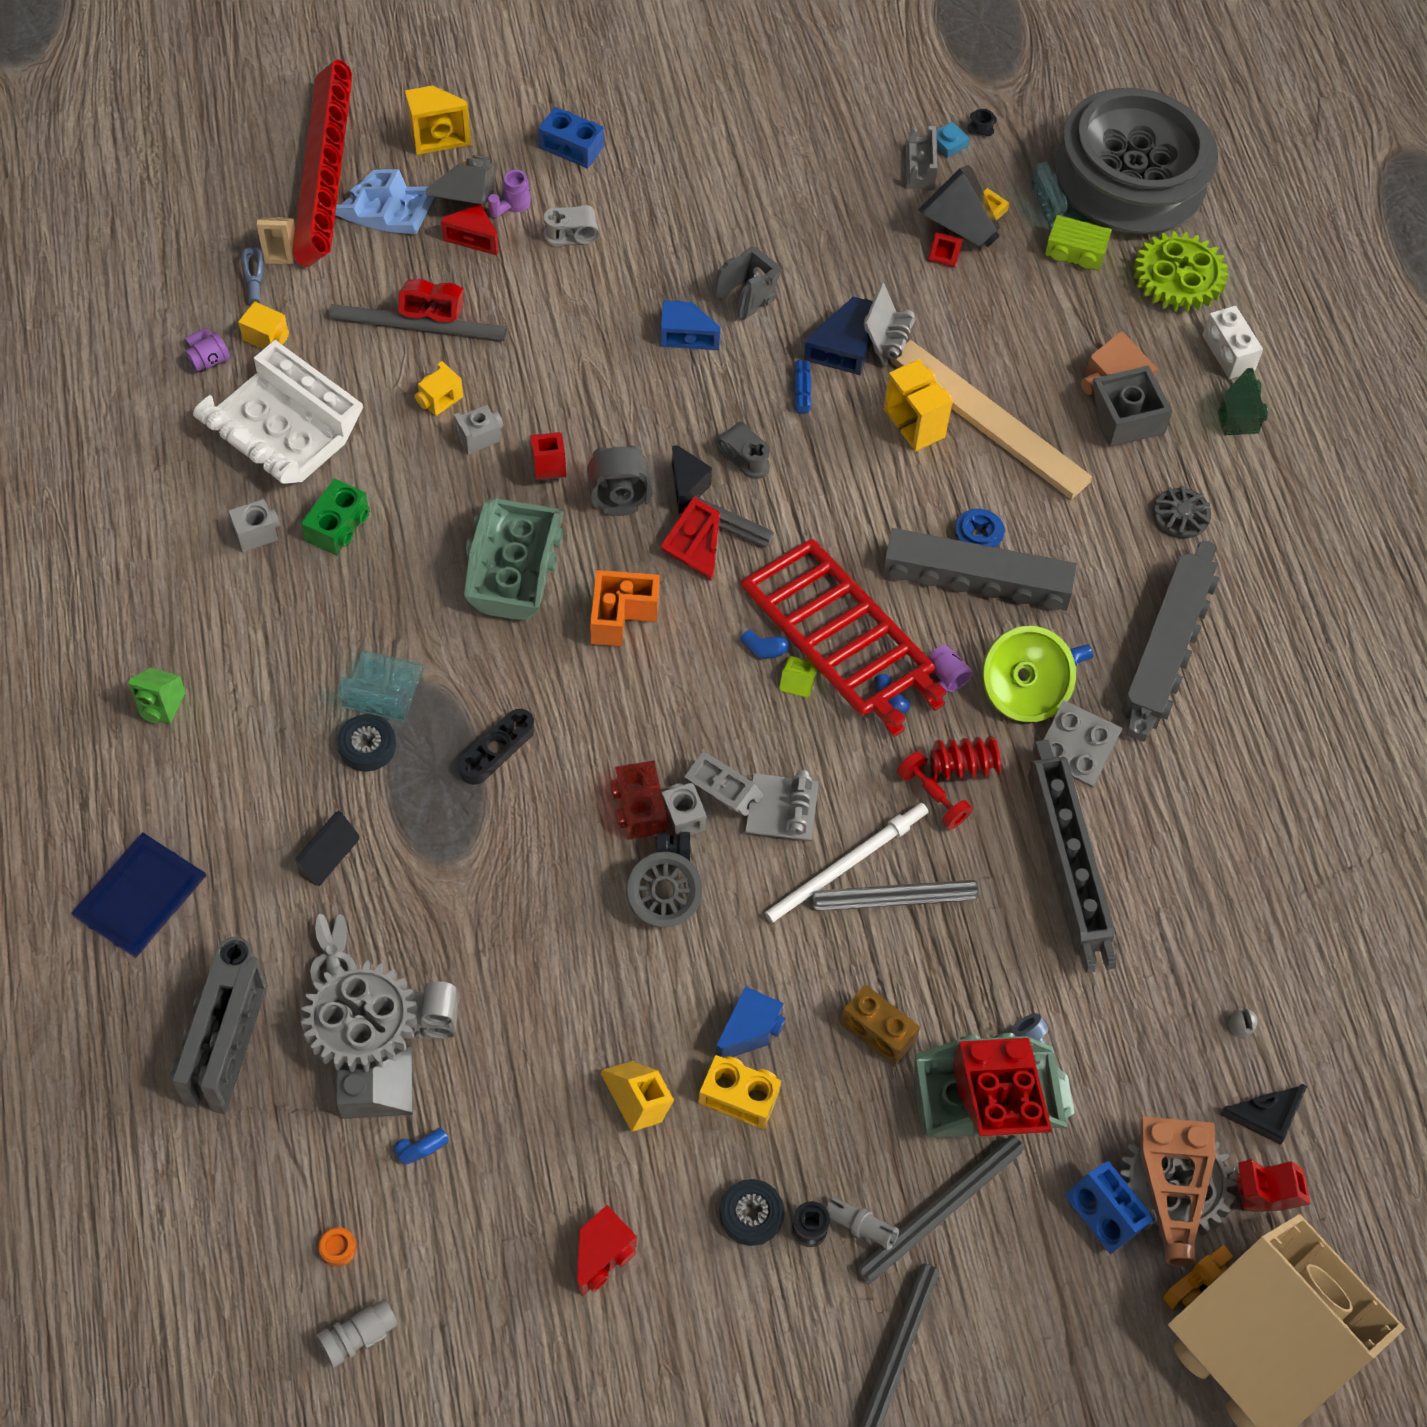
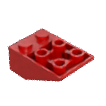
M1029 1037L959 1041L953 1062V1070L959 1096L979 1137L1047 1133L1052 1131Z

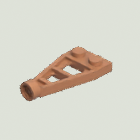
M1143 1116L1140 1120V1156L1165 1248V1262L1173 1266H1190L1195 1264V1239L1215 1161V1123ZM1162 1159L1191 1160L1194 1164L1191 1183L1188 1186L1170 1185L1164 1176ZM1167 1196L1190 1199L1189 1219L1187 1222L1170 1219L1166 1200Z

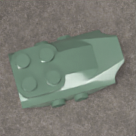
M496 498L485 501L481 514H476L474 517V539H468L466 546V557L469 558L464 597L467 601L477 608L478 611L486 615L516 620H525L532 617L540 607L549 571L554 572L556 567L557 553L554 550L555 546L560 547L562 544L563 528L560 527L565 510Z
M1013 1033L998 1034L994 1038L966 1035L959 1040L916 1054L914 1063V1091L918 1119L923 1133L927 1136L938 1138L973 1135L979 1137L959 1096L953 1070V1062L959 1041L1028 1038V1036H1015ZM1029 1037L1051 1127L1067 1128L1066 1119L1075 1114L1068 1075L1057 1066L1052 1046Z

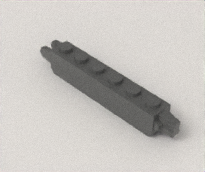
M1210 540L1200 542L1194 555L1187 553L1179 558L1122 708L1124 716L1129 719L1127 735L1145 742L1153 728L1157 729L1160 719H1168L1174 703L1168 700L1171 692L1174 694L1178 692L1183 676L1178 675L1179 668L1186 669L1192 654V651L1187 649L1189 642L1196 643L1202 627L1197 625L1196 622L1198 617L1205 618L1210 605V601L1205 600L1207 593L1214 594L1220 578L1214 576L1218 563L1212 562L1216 547Z
M1049 740L1036 741L1035 747H1033L1035 760H1030L1028 779L1075 955L1080 954L1085 973L1095 972L1096 963L1093 952L1099 951L1101 952L1106 970L1116 969V958L1112 946L1114 925L1068 759L1066 757H1054Z

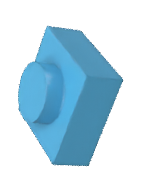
M954 122L936 130L937 149L946 158L969 146L970 138Z

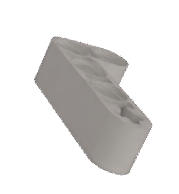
M428 982L425 984L424 994L414 993L415 999L412 1000L416 1002L418 1012L414 1013L417 1016L418 1025L411 1027L414 1038H452L455 1036L459 1003L457 989L454 985L447 982ZM356 990L352 992L350 996L359 997L365 991ZM336 1000V1001H335V1002H339V1003H341V1004H343V1005H346V1004H345L344 1002H342L341 1000ZM384 1008L377 1015H388L392 1012V1009ZM333 1017L327 1023L336 1024L342 1020V1017ZM374 1027V1029L377 1030V1031L380 1032V1033L385 1032V1031H382V1030L377 1029L376 1027Z

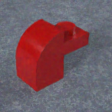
M562 433L530 435L535 480L566 478V458Z
M1252 1159L1238 1162L1240 1173L1237 1174L1236 1181L1241 1194L1243 1209L1253 1212L1282 1211L1311 1204L1304 1169L1294 1162L1290 1161L1269 1167H1263Z

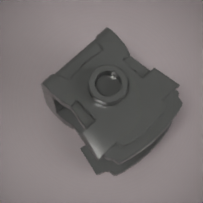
M750 247L739 257H733L725 261L722 267L719 268L714 283V298L723 300L731 293V290L739 284L747 282L741 291L737 306V316L745 320L754 314L761 304L768 306L775 300V289L777 280L780 277L781 267L758 248ZM758 267L764 272L765 275L760 276L758 272Z

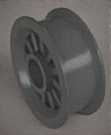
M673 852L653 853L639 861L631 870L626 884L627 901L633 913L643 922L655 927L676 926L689 919L697 910L702 897V881L695 866L685 857ZM663 864L662 876H660L656 865ZM668 865L675 867L670 876H668ZM651 869L655 880L647 876L645 872ZM681 871L685 877L675 881L674 878ZM641 878L651 885L639 886ZM667 880L672 884L673 894L669 899L663 900L656 895L655 885L658 881ZM685 881L688 882L689 889L678 888L679 884ZM639 891H650V894L640 898ZM678 893H687V900L685 901L679 897ZM653 898V903L647 909L643 903ZM673 900L682 904L683 907L677 910ZM658 903H660V915L653 913ZM666 903H668L673 914L665 915Z

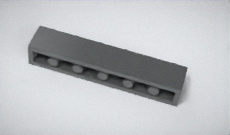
M892 528L883 575L896 580H910L927 586L936 585L952 588L958 592L967 591L983 594L989 598L998 597L1014 600L1020 604L1029 603L1045 606L1051 610L1061 609L1067 611L1072 595L1077 563Z

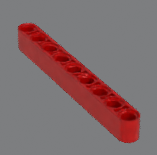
M339 59L329 64L315 78L292 248L295 260L303 267H310L330 253L332 246L352 85L351 69L344 61Z

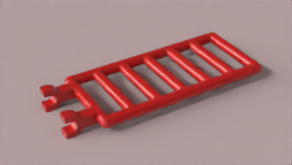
M809 539L741 581L743 590L851 707L862 716L874 711L884 722L885 727L893 737L904 732L905 727L901 723L905 721L906 717L898 709H894L888 701L907 688L914 685L934 711L945 705V701L941 697L946 695V690L928 676L935 669L934 663L816 540ZM809 553L821 563L768 596L757 586ZM828 573L840 583L788 616H785L775 606ZM847 593L859 603L806 637L795 627L798 623ZM867 613L878 623L874 628L825 658L814 648L820 642ZM886 634L898 644L892 650L845 679L834 669L835 666ZM906 655L918 665L917 668L865 701L853 690Z

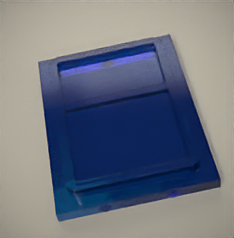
M142 832L71 914L87 925L89 929H93L114 943L116 947H120L137 958L206 877V873Z

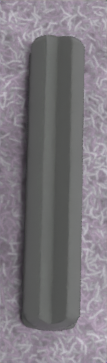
M695 496L720 512L719 527L763 547H767L771 543L774 535L772 530Z

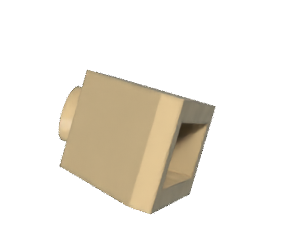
M264 217L257 220L264 262L266 264H294L295 258L292 253L295 233L294 218Z

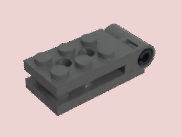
M241 937L227 938L218 946L203 992L198 993L195 997L193 1004V1014L195 1015L191 1026L187 1025L183 1032L182 1046L184 1048L180 1059L176 1058L173 1062L170 1079L184 1106L198 1109L204 1094L212 1112L226 1114L267 989V982L259 960L254 957L248 941Z

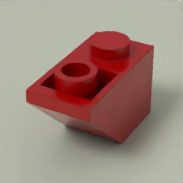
M608 1205L580 1229L577 1287L578 1292L582 1296L590 1289L592 1292L600 1289L609 1279L608 1273L617 1264L623 1267L636 1254L637 1236Z

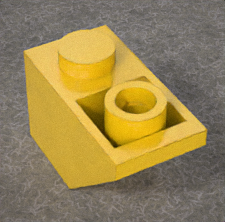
M630 1061L601 1071L600 1074L631 1132L662 1123L674 1099L658 1070Z

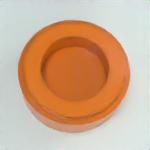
M335 1227L327 1230L321 1236L318 1249L326 1264L333 1267H341L348 1264L354 1258L357 1245L354 1236L349 1230Z

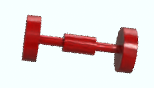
M921 751L914 752L900 764L896 773L903 781L917 776L923 782L922 787L937 803L941 802L948 809L941 820L943 825L948 830L958 827L969 817L973 807L966 800H962L953 806L947 800L945 791L933 778L928 779L921 771L927 764V757Z

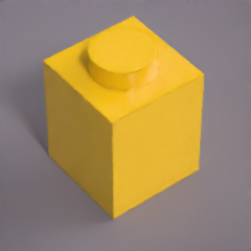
M255 301L238 321L242 340L262 350L274 340L283 345L289 335L285 315Z

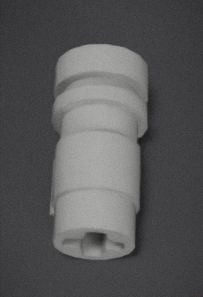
M383 1299L377 1304L369 1306L353 1315L340 1325L339 1322L333 1324L331 1331L325 1329L316 1334V1338L332 1368H335L345 1362L344 1358L346 1356L349 1359L356 1355L355 1351L364 1346L365 1349H368L387 1337L386 1333L397 1327L398 1322L390 1306Z

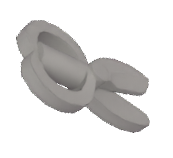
M318 914L316 918V938L324 954L316 957L312 962L310 974L313 983L318 982L323 985L326 983L319 979V968L323 964H326V972L333 977L338 975L337 966L340 965V961L346 962L348 971H350L351 961L354 960L349 954L343 952L347 943L348 929L346 920L341 914L337 915L332 935L325 916Z

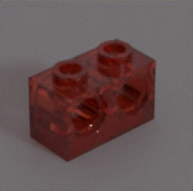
M655 761L615 767V779L610 780L613 800L619 799L621 808L616 809L619 829L625 828L627 840L654 836L656 832H667V816ZM636 783L641 785V787L632 789L628 785ZM638 812L646 813L648 816L644 818H637L634 816V814Z

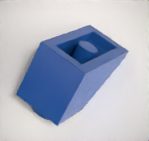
M663 300L661 347L719 350L720 326L693 302Z
M745 986L716 1045L715 1055L723 1058L725 1056L735 1057L767 1046L772 1035L778 1037L784 1026L786 1017L782 1016L783 1003Z

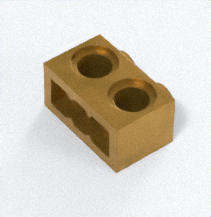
M866 984L844 1007L840 1023L893 1066H896L914 1045L920 1030V1026Z

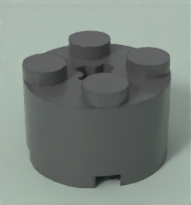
M638 446L601 447L593 452V458L587 466L591 501L596 508L597 506L602 508L605 514L611 516H625L637 512L638 506L644 502L646 505L650 502L653 492L648 462Z

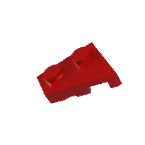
M693 497L660 546L661 551L712 580L715 570L720 512Z

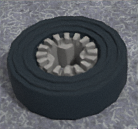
M373 714L357 715L349 719L341 727L337 737L338 752L344 763L355 770L363 772L375 771L385 766L393 758L397 747L395 731L390 723L381 716ZM361 740H372L373 746L371 748L366 745L362 747Z
M756 1179L741 1180L731 1186L722 1197L719 1209L721 1225L727 1235L737 1243L748 1246L762 1245L774 1238L781 1229L785 1214L783 1200L776 1189L768 1183ZM747 1205H752L753 1209L761 1210L758 1213L757 1220L752 1221L749 1216L744 1217L742 1215L746 1212Z

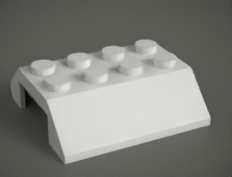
M274 340L254 357L257 373L217 407L214 405L212 396H207L195 407L193 416L203 424H206L211 430H220V437L227 440L228 443L249 457L253 462L264 463V470L281 483L303 482L345 445L363 409V404L278 341Z

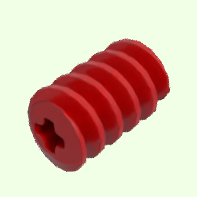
M993 736L987 737L984 743L980 737H975L972 744H970L967 738H962L959 745H957L954 739H949L946 747L941 740H936L933 748L930 750L931 777L935 782L939 772L943 773L946 781L950 780L952 771L956 772L959 780L963 779L965 770L969 771L972 779L976 778L978 769L982 770L984 778L989 777L991 768H994L997 777L1000 775V751Z

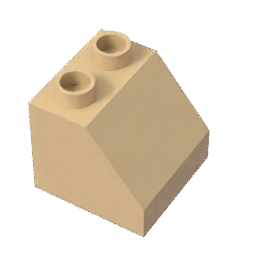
M1301 1214L1262 1236L1168 1324L1179 1337L1173 1347L1183 1365L1194 1375L1202 1379L1207 1378L1211 1374L1229 1394L1231 1399L1226 1403V1409L1238 1427H1297L1406 1329Z

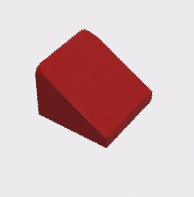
M935 232L928 261L956 267L963 239Z

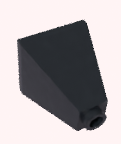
M969 165L959 168L918 209L923 215L978 246L985 244L989 247L1000 237V234L997 232L1000 227L975 173Z

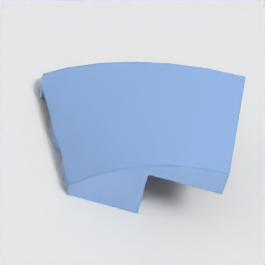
M399 169L373 170L361 183L355 185L350 190L351 196L341 205L337 204L335 215L350 222L382 231L417 234L435 196L425 195L426 189L429 186L407 187Z

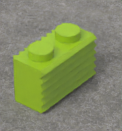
M1056 215L1045 255L1047 257L1051 256L1057 261L1073 262L1084 268H1095L1098 271L1101 269L1112 229Z

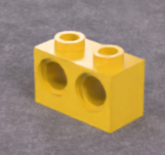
M715 1055L699 1093V1104L765 1130L780 1093L782 1080L777 1079L776 1075L768 1070L757 1069L756 1071L746 1067L742 1061L735 1057L725 1056L723 1058ZM720 1078H728L734 1084L729 1088H722L717 1085L716 1081ZM757 1090L763 1092L767 1098L762 1101H755L748 1094Z

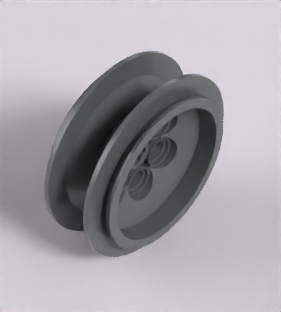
M1109 89L1087 97L1068 116L1063 132V140L1055 157V177L1062 193L1072 206L1094 222L1126 233H1161L1183 225L1199 211L1206 196L1207 185L1213 178L1217 168L1218 149L1214 136L1206 123L1193 110L1176 99L1146 89Z

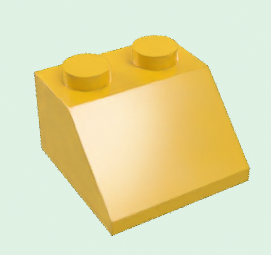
M433 85L405 90L409 130L416 155L471 145L469 112L466 100Z

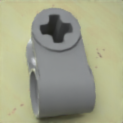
M591 206L554 207L544 213L546 229L544 230L543 238L548 245L559 247L571 244H590L599 238L600 233L596 214ZM556 231L559 233V238H556Z

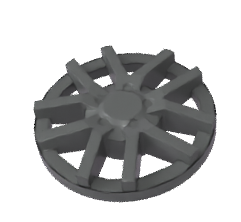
M1184 486L1174 489L1170 487L1157 498L1153 514L1156 523L1166 533L1179 538H1191L1200 535L1207 529L1211 520L1210 502L1207 503L1203 498V493L1198 494L1192 490L1185 489ZM1180 494L1181 500H1178L1175 495ZM1197 502L1201 504L1198 506H1194V504ZM1161 518H1169L1171 520L1166 525ZM1174 523L1181 525L1180 530H1175L1171 527ZM1185 525L1194 530L1183 532Z

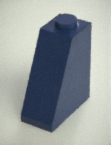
M852 297L807 337L804 360L861 375L872 343L869 334L866 333L864 328V319L869 313L872 301Z

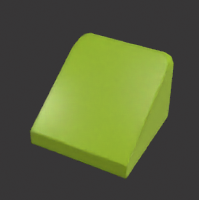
M788 656L782 671L779 689L783 692L809 697L818 670L809 660Z

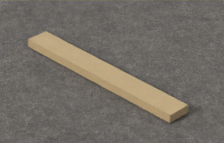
M910 340L905 344L900 357L895 360L891 359V363L897 368L920 359L927 368L934 372L936 383L938 382L943 389L950 393L953 401L952 410L1072 500L1091 483L1092 476L914 341Z

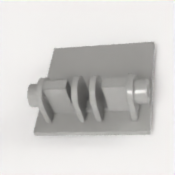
M881 282L876 295L873 297L869 313L864 319V328L872 340L875 353L879 356L883 367H886L889 359L895 360L902 355L910 335V330L915 323L914 313L910 310L896 312L884 282Z
M1063 700L1044 740H1049L1054 757L1059 756L1068 759L1073 777L1094 786L1123 728Z
M805 770L797 771L793 778L753 773L752 782L757 785L764 796L759 803L750 800L745 833L811 841L819 781H812L810 773Z

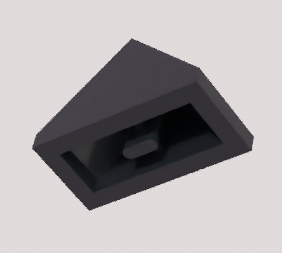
M675 445L672 446L671 464L679 514L684 512L693 497H700L711 486L712 467L680 446Z

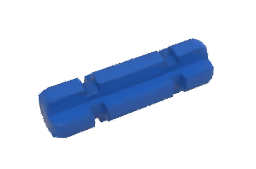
M797 360L794 367L795 411L797 413H809L811 410L810 362L807 360Z

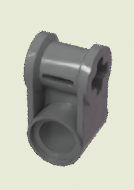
M739 421L716 438L715 443L719 452L724 458L743 471L746 476L760 479L769 473L770 464L767 459L770 453L769 445L752 432L744 422Z

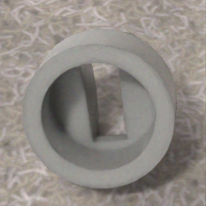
M1249 1008L1235 1010L1228 1020L1229 1030L1239 1038L1250 1037L1258 1025L1256 1014ZM1243 1016L1246 1017L1249 1028L1245 1027V1020Z

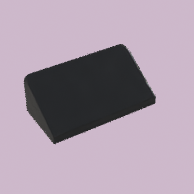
M339 810L331 816L295 858L299 874L316 886H320L359 841L358 833Z

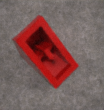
M481 204L442 218L443 241L497 256L499 252L497 231Z

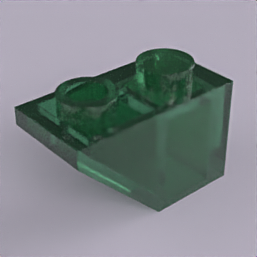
M1247 368L1223 396L1218 414L1224 436L1258 434L1263 422L1267 420L1268 409L1266 403H1262L1261 382L1259 379H1256L1253 368Z

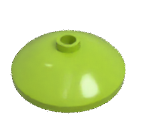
M1021 626L1006 631L991 644L983 661L982 682L988 699L1000 713L1020 722H1038L1057 714L1063 700L1069 701L1076 683V666L1069 647L1054 632L1038 626ZM1020 669H1024L1026 672L1024 680H1020L1018 677Z

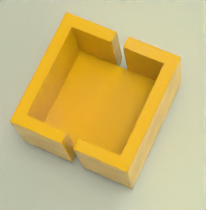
M920 359L889 372L883 410L897 428L917 419V422L901 429V434L916 452L944 439L953 401L950 393L943 389L938 382L936 383L934 372L927 368Z

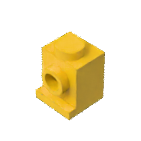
M443 361L437 364L438 370L422 379L418 384L419 392L415 394V399L420 407L428 409L435 416L463 398L462 379Z

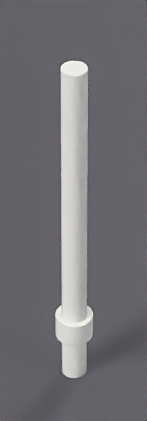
M919 803L905 814H898L887 822L888 826L765 911L764 914L770 923L775 922L812 896L814 891L820 890L892 838L895 836L900 838L907 833L912 824L928 814L927 807L923 803Z

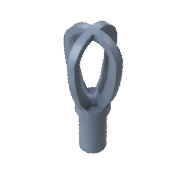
M257 247L246 248L242 251V264L246 285L248 286V303L252 305L254 301L260 303V286L264 274V260L261 249ZM251 255H255L258 258L255 276H251L248 266Z

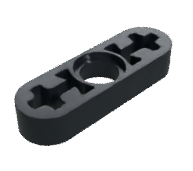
M515 709L500 720L460 758L459 771L462 780L468 784L477 785L492 775L533 736L535 731L533 715L525 709ZM525 722L526 728L517 727L514 730V723L522 724ZM500 740L506 744V748L502 752L494 753L488 749V745L492 741ZM471 764L475 767L479 764L480 771L473 769L469 772L468 765Z

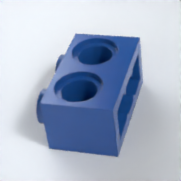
M558 107L552 109L538 128L540 149L585 168L590 167L604 147L603 126Z
M1106 1161L1085 1175L1064 1195L1110 1255L1130 1242L1155 1220L1109 1161Z

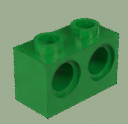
M334 478L301 523L305 541L337 556L343 546L349 545L360 523L363 524L369 516L370 507L368 506L366 492Z

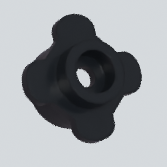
M977 109L970 114L971 123L967 126L969 132L985 136L994 134L993 125L996 124L997 117L990 110Z

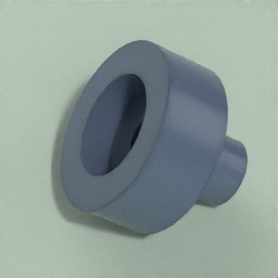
M1035 1013L1019 1020L1013 1026L1011 1033L1015 1034V1036H1028L1046 1044L1043 1036L1047 1033L1048 1026L1041 1015Z

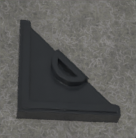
M1300 1084V1086L1255 1097L1250 1101L1233 1106H1225L1221 1115L1281 1145L1288 1133L1307 1086Z

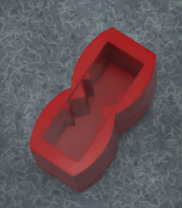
M424 279L407 280L399 291L398 312L410 318L428 316L439 322L455 321L463 309L464 289L453 283L434 285Z

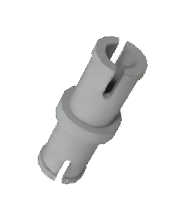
M836 1196L832 1198L833 1203L829 1202L826 1209L829 1212L830 1220L849 1228L852 1235L858 1238L864 1236L887 1250L893 1247L891 1243H896L899 1228L873 1217L872 1211L866 1208L860 1210Z

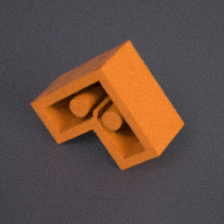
M596 570L590 622L591 644L623 646L625 619L657 622L660 575Z

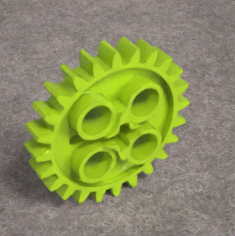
M1173 231L1172 236L1169 238L1163 232L1161 233L1160 240L1153 236L1151 237L1150 244L1144 242L1142 250L1138 251L1133 267L1135 270L1134 279L1138 280L1137 288H1145L1144 296H1154L1153 304L1161 300L1163 301L1162 308L1164 309L1171 304L1175 312H1177L1179 306H1183L1186 312H1189L1191 306L1200 311L1202 304L1208 307L1211 306L1212 300L1217 301L1220 293L1224 292L1229 276L1226 273L1228 264L1223 263L1225 256L1216 255L1218 247L1208 248L1209 240L1202 243L1198 242L1199 235L1190 239L1187 232H1184L1182 237H1178L1176 231Z

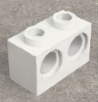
M1237 306L1210 313L1202 336L1228 379L1255 372L1263 348Z

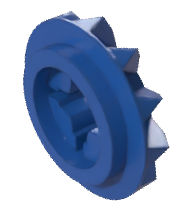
M971 509L964 512L958 518L955 527V537H958L960 541L996 548L1003 541L1005 533L1001 519L993 512L985 509ZM986 528L984 536L982 534L973 536L974 529L981 530Z

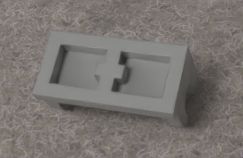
M928 126L926 136L917 137L916 128L910 131L909 142L905 144L906 189L934 190L938 169L936 126Z
M705 751L700 754L684 777L687 781L693 782L695 786L744 816L749 814L747 805L750 800L759 803L764 796L754 782Z

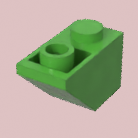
M148 668L131 677L128 682L142 718L152 723L160 721L171 724L186 693L181 676Z

